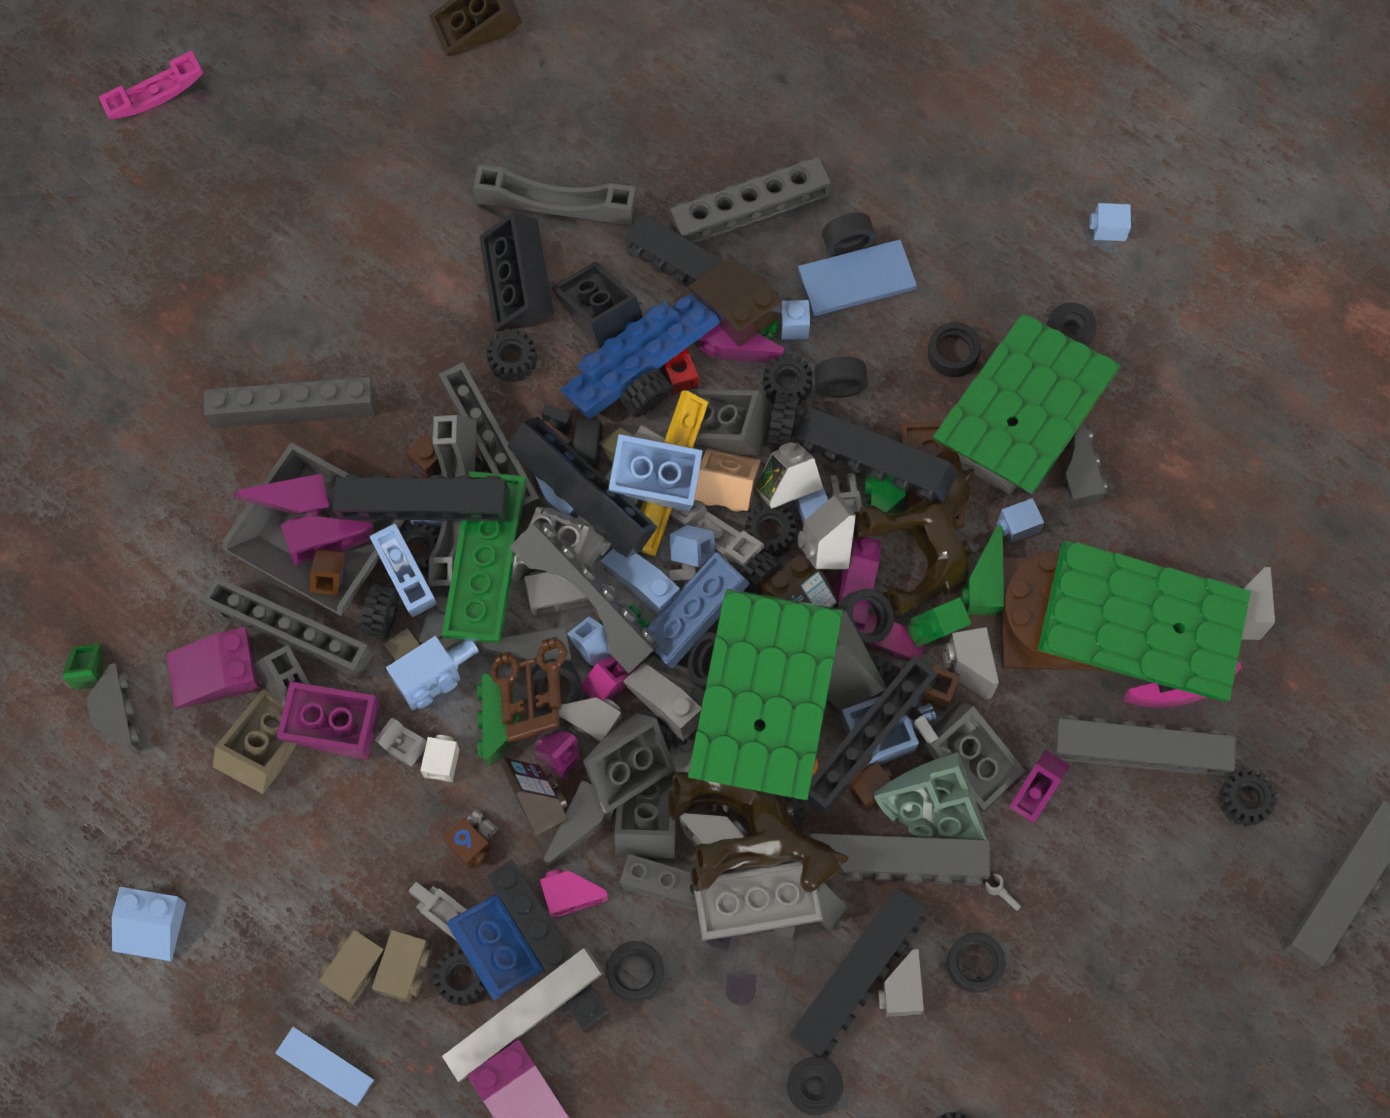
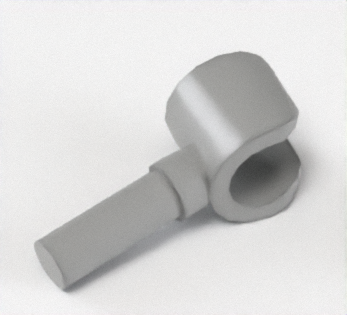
M994 873L992 877L1000 885L994 888L985 882L987 892L991 895H999L1018 911L1021 905L1003 887V878L999 874Z

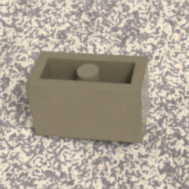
M355 930L351 935L346 934L337 948L339 950L333 961L328 960L320 971L322 977L319 980L321 984L352 1005L379 968L385 951Z
M391 930L372 990L378 994L411 1003L412 997L418 996L422 985V979H419L422 967L426 968L431 958L432 950H429L430 945L428 942Z

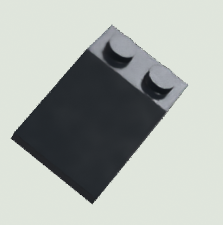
M596 261L551 287L553 293L584 334L599 348L604 345L607 339L615 338L625 331L629 323L637 322L643 317L637 297Z

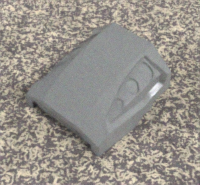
M541 506L536 507L529 527L538 521L547 522L557 532L556 537L563 544L567 543L577 553L576 558L578 559L592 526L557 510ZM517 556L515 562L520 563V564H521V563H524V562Z

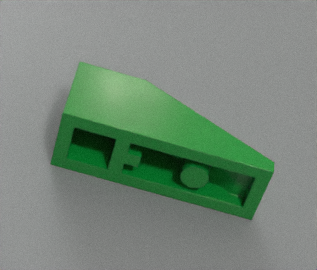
M996 526L969 578L966 588H962L961 600L963 605H966L968 615H1001L1003 611V526Z

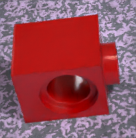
M687 348L662 366L666 379L672 385L671 393L673 396L680 394L682 391H688V389L698 388V374ZM683 367L685 371L678 373L673 371V369Z

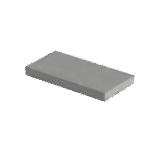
M800 862L775 865L771 868H757L721 874L709 889L698 892L694 890L702 941L822 921L823 917L818 890L816 889L808 893L801 887L800 878L803 865Z

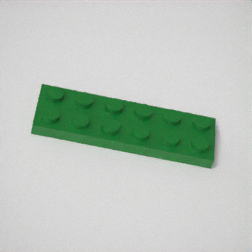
M469 471V476L474 479H485L487 476H498L505 479L510 488L508 522L461 521L442 636L449 639L501 644L515 553L509 547L518 539L527 479L525 476Z

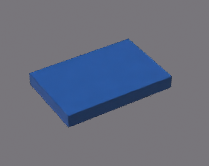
M498 894L453 917L446 923L493 1001L544 971V968Z

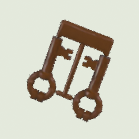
M557 637L543 640L536 658L519 663L510 652L499 654L495 657V661L491 666L490 676L493 682L500 687L502 723L506 725L508 742L553 730L560 725L558 711L561 709L559 671L565 661L567 649ZM559 648L558 659L545 663V652ZM538 662L540 668L547 672L549 692H546L544 695L535 696L536 700L539 701L536 702V706L540 708L548 703L553 711L535 717L531 664ZM511 663V674L499 678L498 667ZM526 666L529 719L513 724L514 715L518 712H527L526 708L523 707L526 705V701H517L516 704L512 702L514 680L518 676L519 668Z

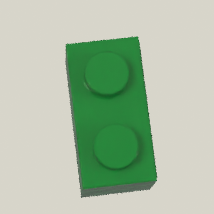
M956 598L904 621L908 636L913 641L915 647L972 624L961 598Z

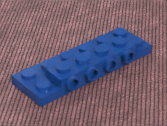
M690 294L678 300L672 307L665 302L658 306H652L644 317L637 322L629 323L625 331L617 337L607 339L603 347L598 351L585 355L582 362L577 365L581 374L571 379L560 390L564 397L590 420L620 398L622 393L628 390L627 387L634 383L633 381L640 379L641 375L647 374L650 370L659 369L717 326L720 321L714 312Z

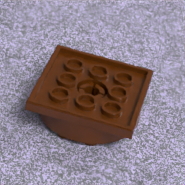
M1060 551L1046 552L1033 558L1003 557L1004 608L1001 613L1003 669L1110 671L1037 651Z

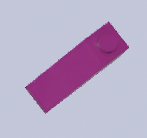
M719 324L697 340L701 352L709 357L715 356L720 360L770 363V360L773 358L777 361L778 355L783 354L784 358L785 348L760 334H756L738 347Z
M322 473L239 489L233 493L235 499L294 515L320 516L322 515L321 510L329 507Z
M305 516L302 518L295 517L281 524L293 565L314 560L317 549L339 552L371 542L369 536L375 534L372 522Z
M866 536L852 539L849 569H842L839 602L849 593L862 589H874L880 561L881 540ZM861 600L855 604L853 609L855 625L860 627L866 625L870 607L869 602Z
M554 730L550 735L548 733L544 734L536 743V757L561 780L582 760L577 738L571 733Z

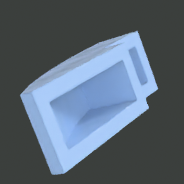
M292 1027L275 1053L355 1106H358L374 1079L294 1027Z

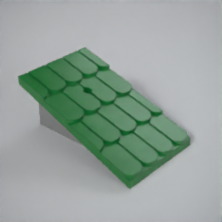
M1023 313L996 348L978 376L972 381L959 402L955 404L934 434L933 439L958 453L962 469H975V476L1003 492L1011 495L1015 487L1018 486L1033 494L1114 378L1121 365Z
M1066 541L1061 544L1037 651L1222 702L1229 701L1251 591L1210 578L1198 577L1173 568L1157 566L1119 553H1110L1081 543Z
M728 588L725 590L688 778L808 800L843 609Z

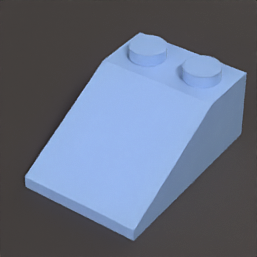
M619 434L608 491L664 507L690 511L694 502L703 450Z

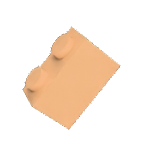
M707 448L700 463L694 500H698L708 506L715 504L726 506L732 511H748L761 460Z

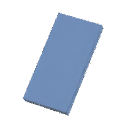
M901 240L798 266V273L809 300L813 317L913 291L917 287Z
M716 552L647 627L655 634L657 638L655 641L659 644L654 652L671 669L720 617L725 590L728 588L744 591L750 584L719 553Z

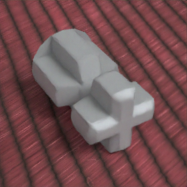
M478 809L474 810L472 815L468 816L467 821L472 827L478 825V832L488 840L495 834L498 827L489 819L483 821V813Z

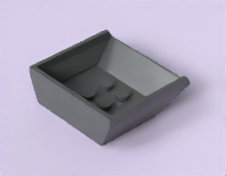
M290 442L262 485L322 473L329 507L321 510L322 515L317 517L339 519L332 510L336 477H346L348 473ZM248 503L224 538L222 549L342 616L380 558L373 542L339 551L345 552V575L339 596L310 593V570L313 560L293 565L281 524L286 523L288 520L295 517H305V514L294 515ZM345 519L372 522L374 533L393 524H396L399 529L405 521Z

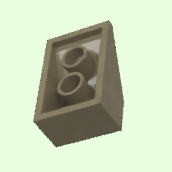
M264 689L261 690L215 746L213 768L262 794L278 776L296 746L295 743L277 739L283 708L270 692Z

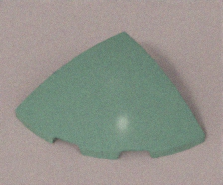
M958 752L916 767L874 792V798L882 811L892 821L897 819L906 825L909 833L919 838H931L933 835L947 836L949 839L987 840L979 809Z

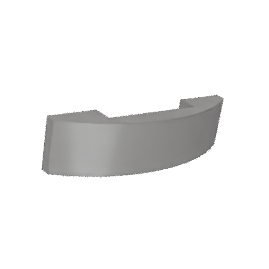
M694 500L690 511L672 508L669 516L681 527L689 525L714 531L715 553H719L723 558L735 564L747 565L749 560L754 558L765 547L762 542L745 531L738 532L709 513L705 505L697 500Z

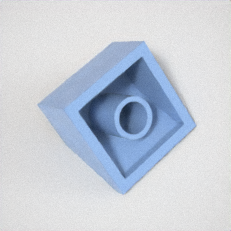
M119 887L112 913V951L172 962L186 902L177 896Z

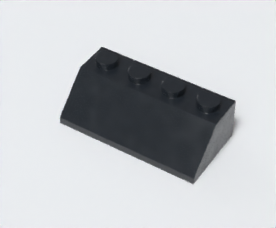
M512 212L479 236L494 329L498 332L504 331V329L513 330L537 326L554 314L538 219Z

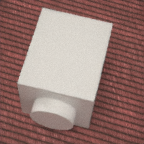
M437 735L436 738L428 737L420 770L424 778L453 783L460 748L457 742L453 741L452 737Z

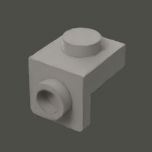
M394 718L388 721L375 739L388 754L412 767L424 751L427 743L424 738L408 730Z

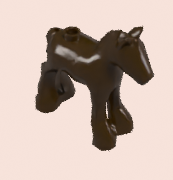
M955 468L958 475L943 503L934 499L932 502L923 501L898 514H887L876 506L861 507L860 511L853 512L856 515L853 538L879 536L898 530L913 531L916 544L926 557L928 565L921 583L912 591L895 588L882 592L890 601L895 616H900L910 609L920 607L927 600L940 595L941 591L947 595L952 588L963 585L967 581L969 575L968 556L971 554V549L967 541H962L955 518L962 511L970 497V485L968 483L973 478L975 469L970 468L962 471L961 468Z
M674 772L672 781L673 791H670L668 794V808L673 820L681 817L684 813H688L694 807L715 804L729 807L749 822V837L722 839L710 844H699L696 846L695 862H692L691 881L695 891L709 889L722 872L739 867L771 868L787 861H796L803 865L800 885L808 893L818 889L834 873L843 874L844 871L841 868V864L847 862L849 857L843 853L836 852L830 845L799 832L794 827L790 818L793 816V804L790 799H784L782 795L688 778V773Z

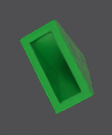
M101 643L72 647L62 675L63 679L74 690L94 688L102 677L103 658Z

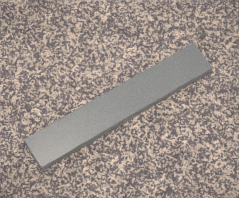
M583 948L442 1056L457 1081H463L467 1078V1074L504 1050L604 974L588 948Z

